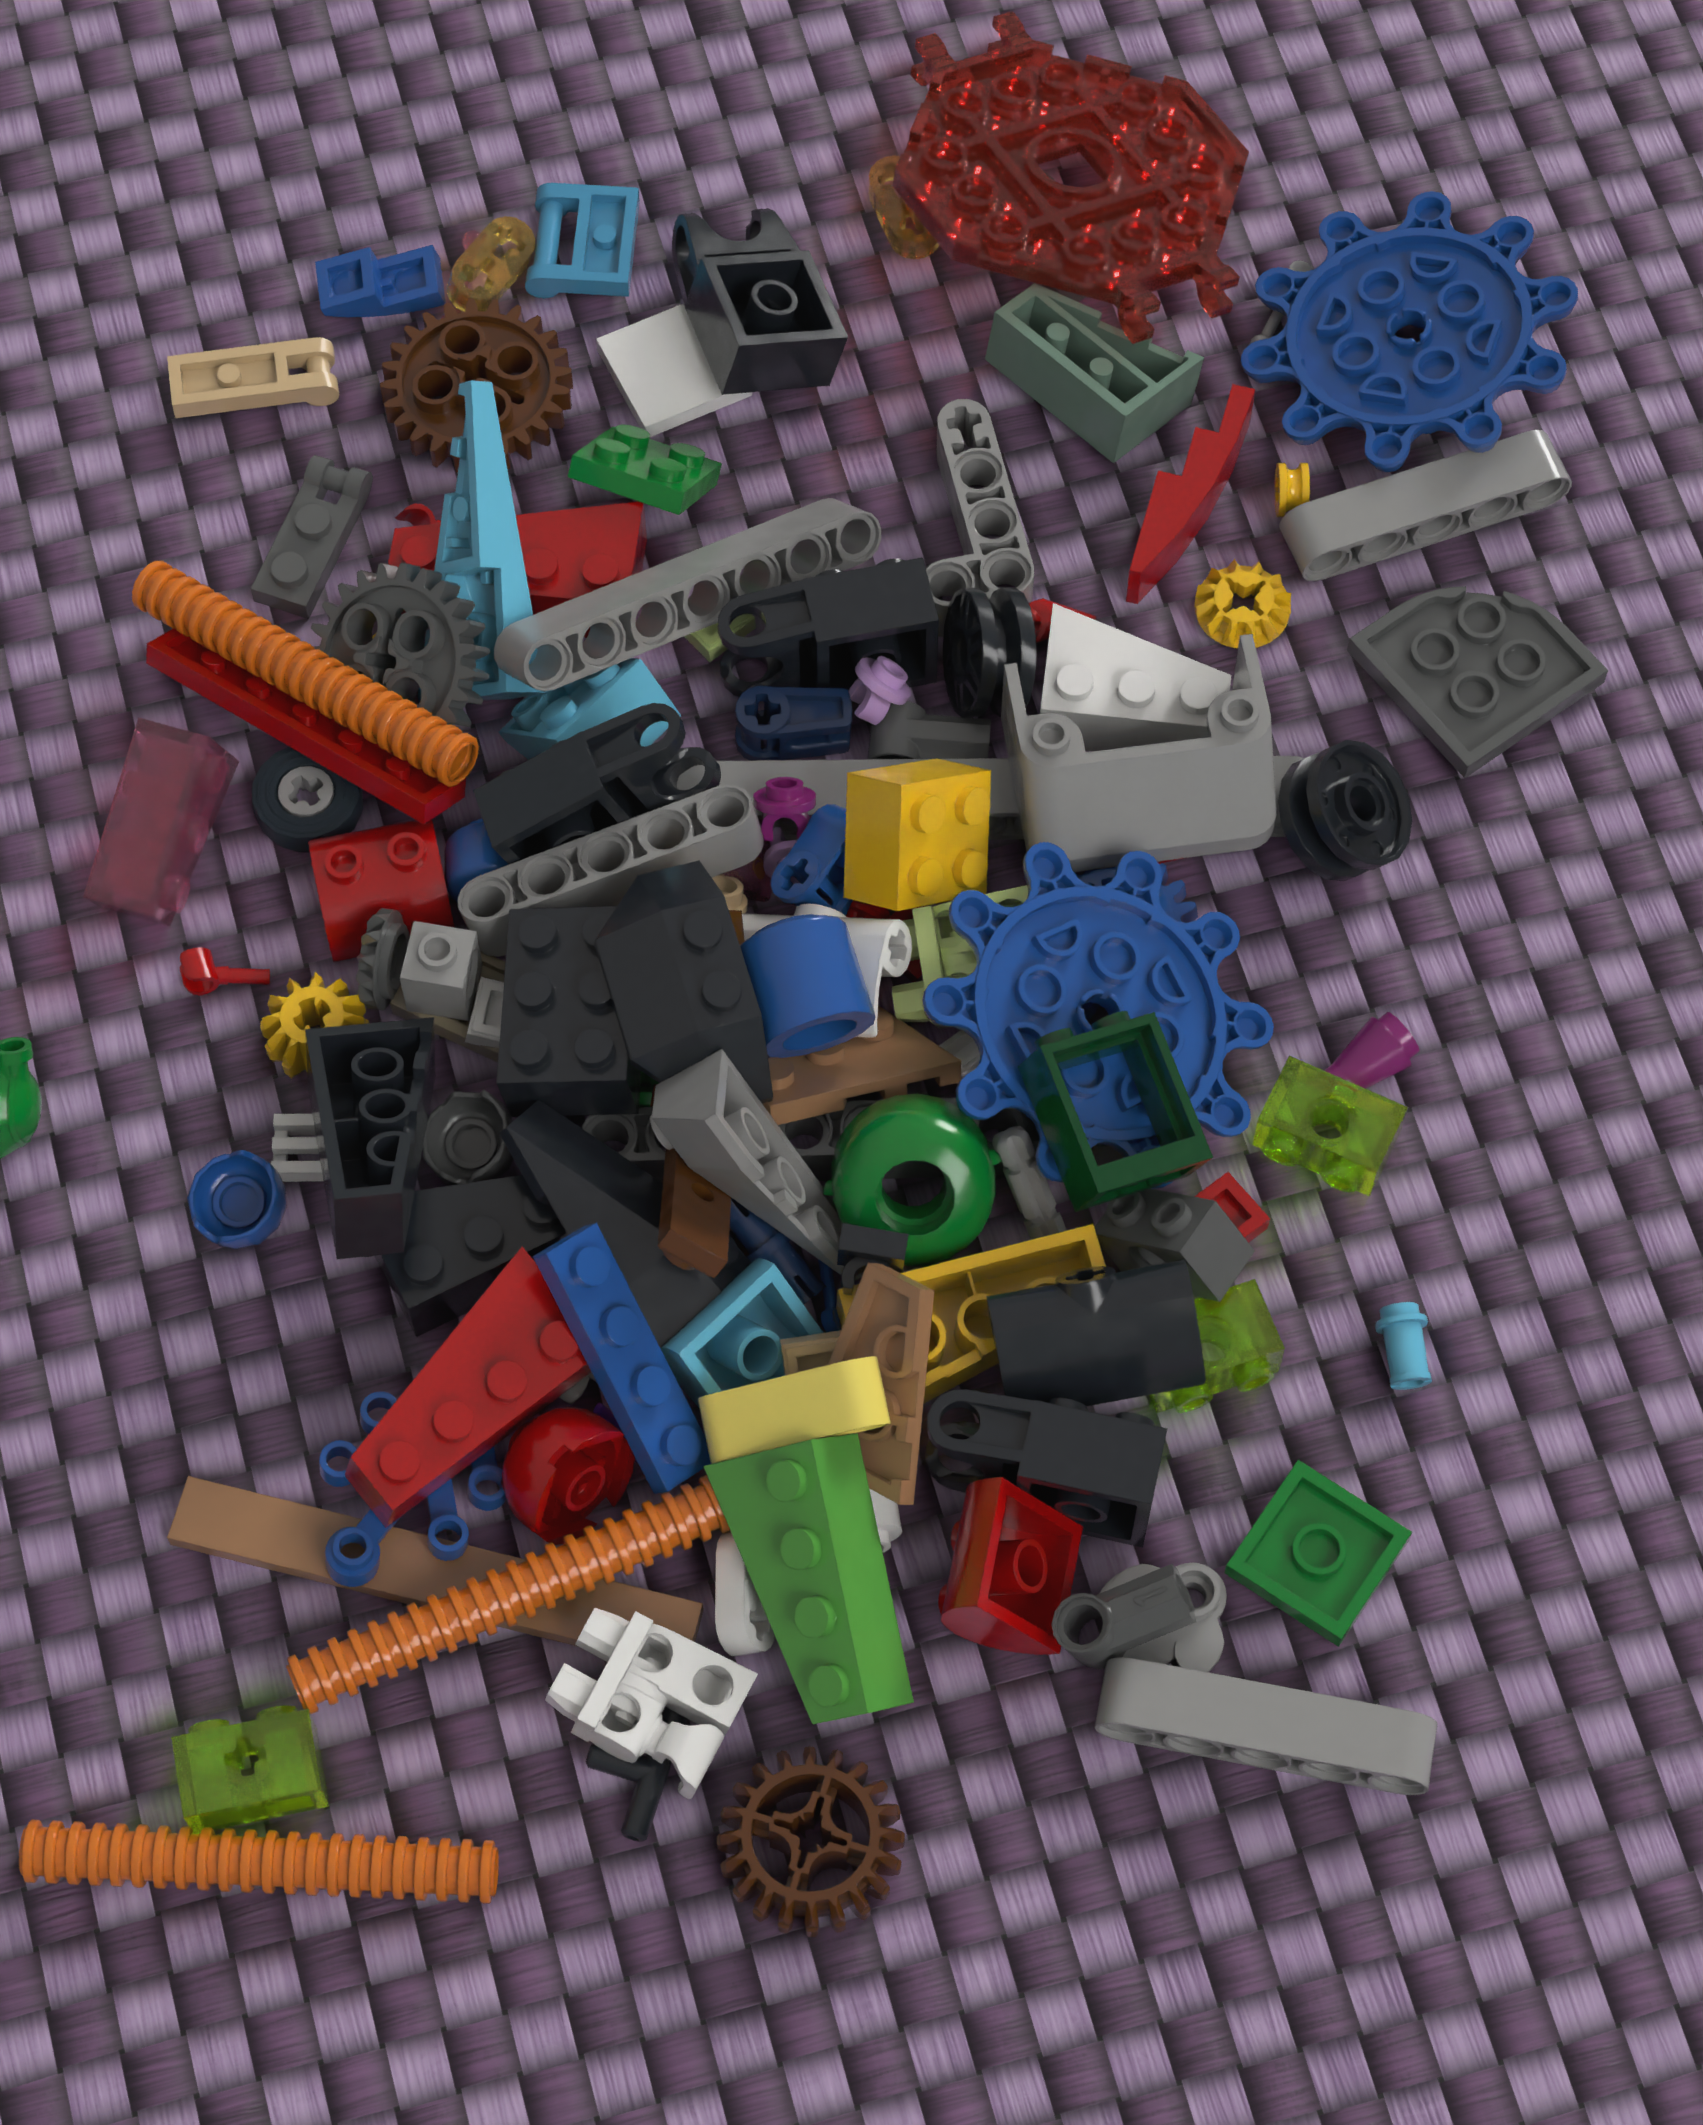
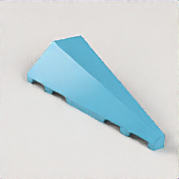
M470 380L459 384L458 394L465 396V423L463 436L452 437L450 455L460 458L455 492L444 495L434 571L442 573L441 580L457 583L460 586L457 598L470 600L475 603L474 609L466 620L484 623L486 627L473 640L474 645L490 648V654L476 660V668L490 675L488 680L473 682L472 690L483 701L514 699L544 694L547 691L534 689L504 673L494 659V646L497 637L503 629L514 622L532 616L533 611L492 382ZM430 629L426 630L424 646L428 644L430 638ZM538 648L532 653L529 664L535 659ZM420 688L418 690V703H420L421 700Z

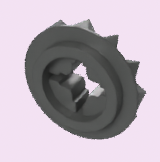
M381 908L368 920L366 933L361 937L362 946L360 954L357 956L359 965L355 978L359 984L357 993L360 1001L365 1003L369 1009L385 1010L401 985L400 974L410 936L408 927L404 924L402 915L398 910Z

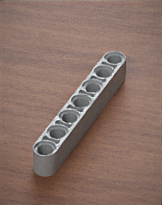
M833 498L821 499L514 622L504 628L497 637L494 646V659L504 673L528 686L544 692L555 690L718 623V616L722 608L730 600L738 596L815 577L826 570L839 569L845 571L866 562L878 550L881 541L879 521L872 513ZM694 586L693 592L691 596L688 598L689 592ZM642 607L641 614H640V616L638 617V619L636 620L637 613H638V611L640 610V608ZM590 627L589 635L583 642L584 635ZM538 648L535 659L529 664L532 653Z

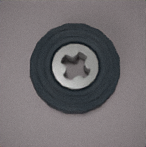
M288 747L273 754L260 767L252 784V809L263 833L278 846L296 852H310L308 841L350 833L355 829L363 811V789L293 748ZM301 788L302 791L307 790L310 793L317 791L319 801L311 806L304 800L298 802V789Z

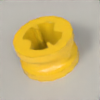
M1285 463L1276 464L1274 485L1276 517H1284L1286 512L1310 501L1308 463H1299L1296 469L1287 468Z

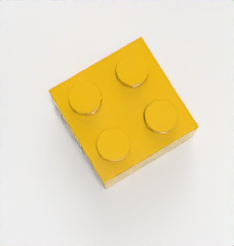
M936 758L847 772L843 898L894 911H901L952 901L959 893L967 890H976L986 894L991 770Z

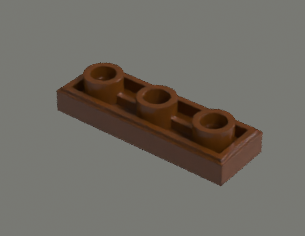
M675 1148L671 1150L666 1149L658 1247L663 1251L666 1258L677 1267L684 1270H693L695 1268L705 1275L715 1278L728 1262L731 1197L690 1169Z

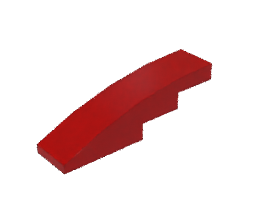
M1232 384L1219 432L1195 427L1182 476L1163 471L1157 472L1129 569L1126 602L1138 604L1177 563L1208 520L1234 470L1251 422L1256 389Z

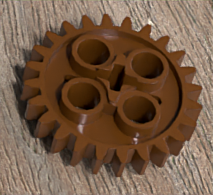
M470 298L463 313H457L449 302L444 304L445 318L437 320L428 312L422 313L425 328L422 331L406 325L404 327L406 344L392 342L390 345L392 361L382 363L384 382L380 383L387 422L394 423L398 441L410 439L412 454L415 457L430 449L432 466L437 468L447 457H451L454 459L455 470L458 473L460 458L450 455L452 437L463 436L465 423V396L458 394L459 384L470 380L492 382L507 469H510V454L517 452L529 461L532 459V441L549 446L551 444L549 427L563 429L565 426L563 410L572 408L570 389H573L572 369L569 368L567 349L559 348L557 332L552 330L543 333L540 316L537 315L523 323L522 309L519 305H516L507 315L500 314L497 299L491 301L486 311H478L475 300ZM460 352H470L468 354H458ZM515 372H523L519 375H510ZM436 396H444L441 399H431Z

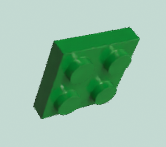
M621 424L616 427L612 426L572 455L568 478L680 515L717 485L722 463L705 458V452L696 446L685 443H673L670 446L650 439V433L640 427Z
M1297 1460L1227 1563L1224 1573L1339 1647L1409 1542L1412 1531L1305 1463Z

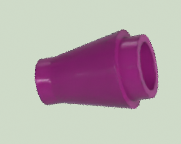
M1386 1012L1379 1019L1370 1017L1333 1064L1322 1072V1075L1334 1093L1344 1102H1347L1355 1094L1411 1067L1410 1059L1420 1049L1404 1024L1392 1013Z

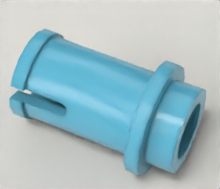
M1414 1302L1394 1303L1382 1307L1379 1310L1381 1319L1375 1323L1376 1332L1383 1334L1391 1388L1406 1390L1430 1384L1432 1378L1428 1370L1422 1329L1428 1324L1427 1316L1420 1313L1419 1305Z

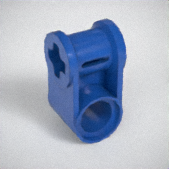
M827 804L819 808L811 816L805 830L790 852L776 866L771 878V888L773 893L784 903L794 904L796 907L801 904L823 905L835 909L846 916L853 900L843 898L845 808L836 804ZM794 876L800 883L793 884L790 880L791 877ZM829 897L832 900V904L829 905L822 898Z

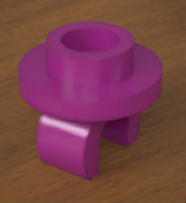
M793 777L773 778L766 782V787L757 790L753 794L755 809L763 812L761 830L764 840L773 841L774 823L783 817L790 818L797 824V839L805 830L809 822L807 811L812 810L816 806V793L812 789L804 787L802 780Z

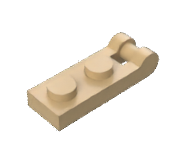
M321 337L167 356L171 400L175 418L307 402L313 406H327L336 402L339 398L338 380L330 371V368L335 364L334 346L331 341ZM303 368L307 373L290 375L289 369Z

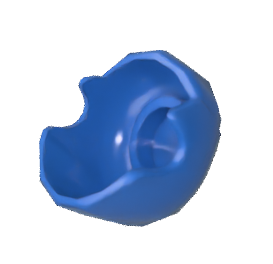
M237 1150L231 1154H223L211 1159L195 1174L187 1197L194 1227L211 1242L232 1249L261 1244L279 1228L287 1208L286 1188L279 1172L270 1162L246 1150Z

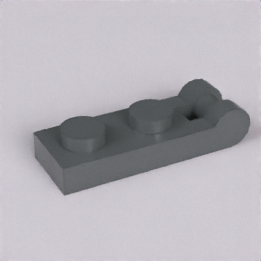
M314 455L310 459L304 474V482L251 587L254 602L307 619L310 618L369 497L373 482L371 472L352 467L349 471L334 467L333 460ZM328 490L342 494L337 504L323 500Z

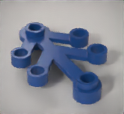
M374 1392L362 1401L360 1423L367 1434H370L379 1423L369 1417V1412L378 1407L389 1410L397 1399L390 1393ZM338 1440L330 1442L322 1449L319 1457V1471L323 1480L329 1485L343 1487L351 1484L344 1476L346 1470L335 1471L328 1466V1462L337 1456H343L350 1460V1457L357 1450L353 1444ZM493 1446L471 1463L472 1473L468 1480L467 1493L470 1502L476 1508L484 1511L495 1510L506 1501V1495L501 1484L503 1470L497 1466L495 1448ZM451 1478L427 1496L431 1520L428 1528V1548L433 1556L444 1561H452L461 1557L467 1549L469 1536L466 1523L457 1514ZM491 1480L499 1485L500 1490L493 1495H484L476 1489V1485L481 1481ZM370 1509L356 1527H345L336 1531L328 1540L325 1550V1565L330 1577L338 1584L347 1587L361 1586L372 1580L380 1564L379 1543L399 1518L385 1528ZM443 1530H453L460 1536V1540L453 1545H443L438 1542L436 1535ZM357 1543L365 1549V1553L358 1558L350 1559L345 1557L340 1550L346 1544Z

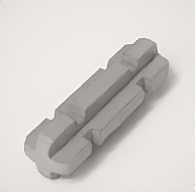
M1012 1126L1005 1131L997 1133L993 1138L992 1144L1004 1165L1003 1172L1017 1207L1025 1217L1024 1224L1030 1239L1067 1231L1060 1212L1057 1213L1055 1209L1056 1202L1047 1179L1037 1169L1034 1156L1036 1151L1029 1134L1021 1126Z

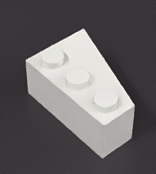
M1053 603L1040 714H1060L1075 722L1082 733L1085 751H1101L1209 737L1206 724L1208 709L1217 696L1230 691V674Z

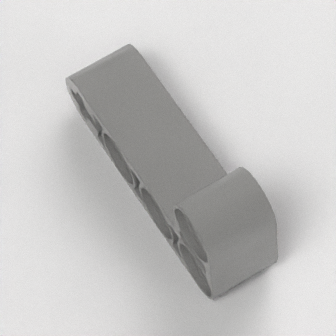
M957 399L947 403L940 410L937 417V462L964 554L963 556L937 561L926 568L939 618L938 636L940 637L944 636V624L948 606L951 602L937 599L941 596L953 597L955 592L962 588H979L986 593L989 600L993 591L1000 589L996 586L1009 584L1023 592L1028 603L1032 602L1034 565L991 417L983 405L970 399ZM963 440H965V443H966V445H967L968 447H972V448H971V449H968V450H966V451H964V441H963ZM972 485H981V486H984L985 488H983V489H974V488H971V487H969V486H972ZM987 534H994L1000 536V538L988 539L983 536Z

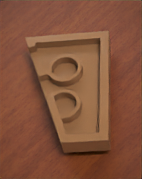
M878 1005L877 1036L874 1038L854 1037L847 1042L807 1055L768 1058L773 1100L763 1103V1106L777 1125L844 1110L847 1098L872 1092H879L884 1099L896 1095H906L907 1084L935 1078L940 1087L958 1083L961 1081V1060Z
M867 1263L828 1365L863 1357H877L891 1424L858 1433L869 1489L899 1505H914L934 1290L883 1264Z

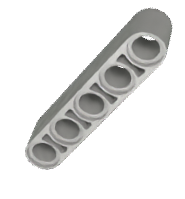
M1532 430L1499 440L1492 449L1483 453H1475L1468 450L1306 502L1289 511L1282 518L1279 528L1303 578L1307 581H1319L1543 509L1562 499L1572 487V480L1548 434L1543 430Z
M734 785L717 786L477 876L467 882L461 889L458 896V908L467 929L477 931L480 952L487 956H504L507 949L509 909L618 906L637 875L700 860L713 878L755 860L761 853L764 845L763 834L752 799L746 790Z
M1113 1658L1106 1662L1095 1729L1103 1736L1123 1742L1390 1793L1419 1795L1425 1794L1429 1789L1437 1721L1425 1714L1405 1709L1140 1659Z

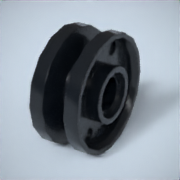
M962 588L956 591L948 606L943 636L944 678L947 694L954 711L962 718H977L984 715L990 705L991 710L1001 717L1004 664L1017 663L1026 708L1030 701L1035 681L1037 655L1032 612L1024 593L1017 588H1000L993 591L988 600L986 593L979 588Z
M1352 740L1340 742L1293 763L1281 780L1278 806L1283 831L1294 853L1309 870L1322 878L1334 881H1347L1364 872L1374 870L1398 859L1408 845L1412 827V814L1408 793L1399 773L1384 754L1367 743Z

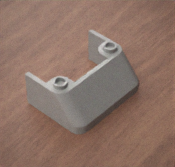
M1253 634L1240 635L1232 691L1220 694L1209 706L1206 722L1209 737L1093 752L1085 751L1082 733L1076 723L1068 717L1055 713L1027 716L1017 663L1004 664L1001 721L1026 851L1040 842L1055 844L1067 855L1073 872L1117 867L1120 859L1132 851L1147 852L1158 862L1251 850L1260 847L1271 837L1276 818L1271 713Z

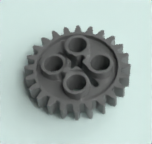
M380 563L378 564L377 574L360 570L357 572L358 587L340 583L338 590L343 602L335 604L324 601L322 604L326 614L330 617L328 624L312 623L311 629L322 638L320 646H314V648L320 649L328 654L330 658L334 657L341 661L344 666H350L358 671L359 674H364L371 678L373 683L378 682L385 686L388 691H394L401 695L403 699H408L415 703V697L420 688L421 700L418 708L422 707L432 713V716L442 718L448 725L454 724L470 727L472 723L463 708L466 703L482 705L483 699L472 690L473 682L489 679L490 674L476 668V660L490 654V648L474 645L473 638L478 636L486 627L484 623L466 620L474 609L475 603L470 600L457 598L460 586L457 583L441 580L442 573L425 568L421 569L420 566L400 563L399 567ZM377 621L378 630L376 636L373 639L372 629L374 623ZM430 627V638L428 644L424 646V635L427 628Z

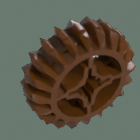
M810 1745L804 1748L803 1765L793 1766L790 1755L787 1751L781 1750L776 1755L778 1773L772 1775L766 1766L756 1763L752 1767V1776L758 1788L755 1789L746 1783L737 1782L733 1787V1796L743 1807L728 1806L722 1808L720 1814L721 1822L734 1830L725 1831L717 1836V1848L719 1851L734 1855L721 1863V1872L724 1878L734 1879L743 1877L733 1888V1896L737 1902L748 1901L756 1895H760L753 1908V1917L759 1922L768 1918L776 1908L780 1910L778 1930L782 1933H789L793 1927L795 1916L805 1917V1931L808 1937H816L818 1935V1917L829 1916L832 1928L835 1932L839 1933L846 1929L843 1910L847 1907L861 1920H865L870 1916L871 1908L868 1900L863 1895L864 1893L880 1900H886L889 1896L890 1887L878 1874L886 1876L900 1874L901 1860L888 1852L904 1847L905 1834L903 1831L887 1828L900 1819V1808L897 1804L890 1803L878 1805L888 1793V1786L884 1780L874 1781L864 1788L862 1787L868 1775V1765L863 1761L853 1765L846 1774L842 1772L843 1752L838 1749L833 1750L829 1755L827 1766L817 1765L816 1749ZM812 1792L807 1805L798 1812L789 1814L774 1811L772 1817L765 1815L775 1804L789 1796ZM835 1798L848 1804L858 1814L868 1834V1846L853 1842L852 1834L842 1831L832 1822ZM820 1815V1832H822V1844L825 1847L822 1849L816 1843L817 1852L807 1854L802 1868L800 1838L797 1835L800 1833L806 1839L805 1830H814L817 1818ZM754 1836L769 1840L770 1848L784 1853L790 1860L786 1886L773 1879L759 1863L753 1849ZM849 1865L858 1867L849 1878L834 1887L820 1891H806L810 1889L815 1876L822 1870L836 1868L847 1871Z

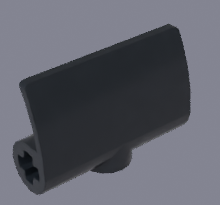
M1184 1259L1115 1273V1269L1105 1266L1081 1268L1058 1276L1055 1280L1056 1284L986 1296L1005 1396L1047 1403L1053 1398H1066L1080 1402L1087 1407L1199 1386L1206 1382L1194 1295L1189 1271Z

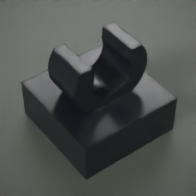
M843 1223L837 1257V1265L845 1266L841 1281L843 1293L852 1295L854 1280L858 1274L865 1271L867 1263L883 1264L899 1273H903L909 1234Z

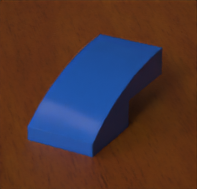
M433 245L382 259H377L371 248L367 247L315 262L320 309L324 316H388L443 306L446 303L440 257Z

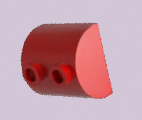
M410 820L308 841L320 907L333 962L356 958L360 954L362 946L361 937L366 933L367 922L381 908L398 910L402 915L404 924L408 927L409 936L414 921L454 927L432 820L425 824L417 820Z
M1003 1477L982 1479L968 1485L961 1518L954 1524L951 1532V1545L954 1554L948 1583L941 1588L938 1598L943 1625L964 1639L999 1650L1034 1655L1060 1654L1061 1646L1053 1635L1052 1620L1054 1612L1060 1603L1071 1595L1083 1526Z

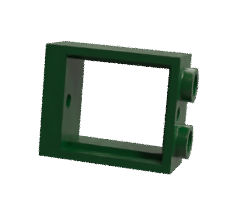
M1128 1011L1117 1012L1094 1022L1091 1025L1092 1031L1075 1036L1071 1028L1056 1030L1037 1039L1034 1042L1036 1050L1018 1066L1075 1212L1188 1177L1213 1158L1155 1012L1130 1019ZM1123 1052L1160 1147L1098 1166L1060 1071Z

